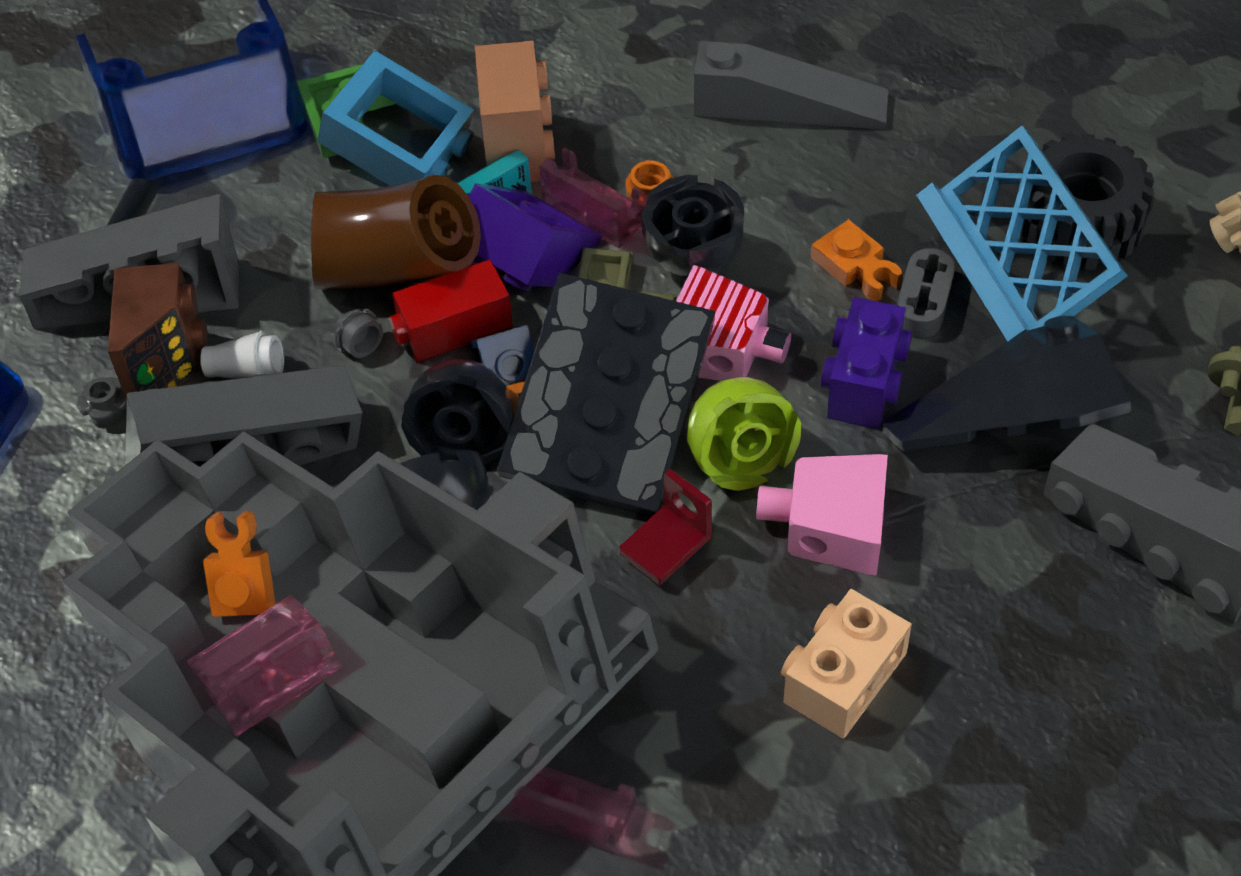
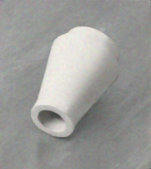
M259 331L218 345L204 346L201 351L202 371L207 378L223 377L230 379L282 373L284 353L281 341L276 335L267 336L264 331Z

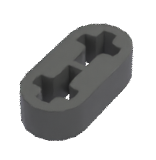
M926 248L918 250L911 256L907 265L897 306L906 307L903 329L912 330L913 338L931 337L939 332L943 324L952 289L955 263L951 256L939 249ZM927 271L936 272L933 283L923 282ZM918 302L928 304L924 316L915 314Z

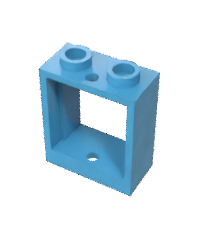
M374 50L323 112L317 142L390 186L418 180L430 175L446 176L450 164L447 162L453 155L460 158L473 139L474 132L469 130L474 109ZM380 94L443 131L422 159H419L358 122Z

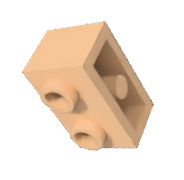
M850 589L838 606L830 603L823 610L814 627L815 635L805 648L801 645L796 646L787 657L781 670V676L785 677L783 703L844 739L907 654L912 623L855 590Z

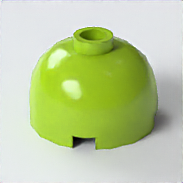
M736 377L722 380L711 386L695 402L689 416L687 442L698 466L714 483L721 488L741 491L765 484L769 480L761 475L773 471L778 464L784 469L792 461L800 444L802 424L789 400L770 384L754 378Z

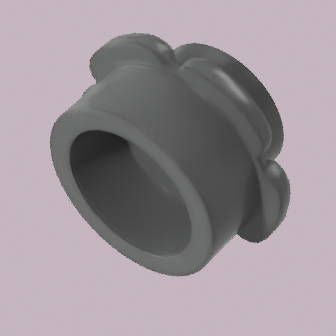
M355 309L346 312L338 319L335 325L334 344L345 355L350 353L356 358H363L370 355L379 346L383 336V328L377 322L374 312L369 309H364L363 311Z
M96 378L83 386L82 396L77 398V408L82 415H87L91 423L98 426H111L120 422L126 416L127 401L118 378Z

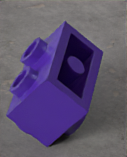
M853 297L848 318L838 316L832 348L839 350L836 358H826L820 385L821 389L829 390L828 419L880 429L886 403L896 404L902 378V371L895 370L897 361L906 362L910 350L913 331L903 329L906 307Z

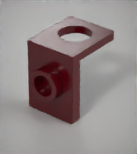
M671 469L663 475L664 506L619 546V554L658 585H662L712 538V500ZM678 492L685 495L693 503L697 513L690 510L682 502Z

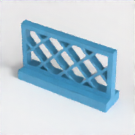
M1020 126L942 189L931 183L916 195L1007 342L1024 331L1044 326L1045 321L1050 318L1075 316L1128 277L1031 134L1023 126ZM1024 146L1028 152L1024 172L1004 173L1007 159ZM1038 168L1040 169L1042 174H1036ZM976 183H987L981 206L964 204L960 195ZM1000 184L1020 185L1014 207H995ZM1033 185L1051 186L1053 188L1047 209L1027 208ZM1062 203L1067 210H1060ZM973 216H978L977 222L975 221ZM992 217L1011 218L1005 242L987 240L986 236ZM1024 219L1044 220L1038 244L1018 243ZM1057 221L1077 223L1072 246L1051 245ZM1087 240L1092 247H1085ZM996 252H1002L1000 258L998 257ZM1015 253L1035 254L1029 279L1015 278L1009 274ZM1048 255L1069 257L1063 281L1042 280ZM1082 258L1101 259L1107 267L1106 271L1089 283L1076 282ZM1020 289H1026L1024 296ZM1038 291L1060 292L1056 308L1039 320L1033 311Z

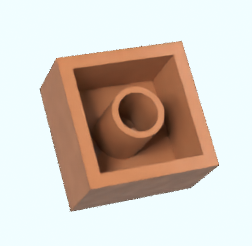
M534 41L475 46L480 114L487 166L519 149L529 159L531 182L547 180L546 160H554L555 151L552 130L543 131V126L552 124L550 95H540L539 90H548L546 61H536Z

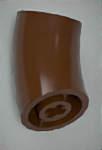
M430 175L418 180L374 189L315 192L311 228L312 277L315 290L359 289L400 285L437 278L458 272L470 266L479 252L481 240L479 218L471 199L460 185L446 176Z

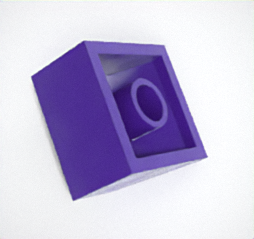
M475 183L469 195L479 218L481 232L479 252L474 262L481 263L491 260L493 265L505 271L503 276L505 281L523 290L531 291L533 286L554 287L559 272L568 274L580 263L583 247L596 248L603 237L600 233L528 191Z

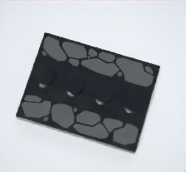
M559 272L497 468L499 477L511 480L521 472L555 492L652 517L661 509L663 503V475L673 468L715 322L716 311Z

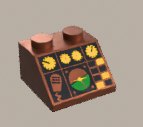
M179 263L115 268L108 353L126 401L127 393L154 388L163 389L182 386L199 371L200 350L204 346H208L207 326L204 318H196L198 304L194 284L185 283Z

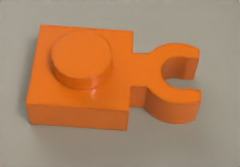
M849 219L814 242L811 246V258L845 287L857 279L862 283L864 295L872 301L879 302L882 300L883 285L878 281H886L895 289L901 287L903 273L900 267L891 261L883 260L884 247Z
M244 511L237 517L238 534H232L225 528L222 512L214 513L206 521V536L209 542L218 549V553H211L203 560L212 617L269 614L276 607L268 550L251 551L250 541L257 531V521L252 511Z

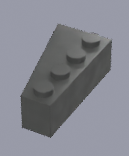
M1091 423L1051 463L1044 496L1050 499L1063 513L1075 516L1097 531L1108 544L1122 548L1144 563L1155 576L1169 580L1194 597L1202 608L1211 613H1217L1234 624L1241 616V490L1233 486L1227 493L1203 483L1200 471L1183 463L1179 466L1167 467L1158 462L1154 450Z

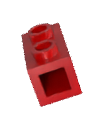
M491 260L468 266L458 272L446 274L423 283H416L408 288L392 293L396 314L389 316L392 332L399 346L408 345L416 363L469 345L468 341L513 328L510 296Z

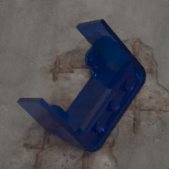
M254 0L257 22L244 27L238 33L236 43L239 55L149 78L145 77L138 63L129 59L112 58L105 62L97 63L85 33L75 35L90 97L119 169L126 178L130 180L140 178L149 181L289 143L304 135L307 130V119L303 99L285 35L267 0Z

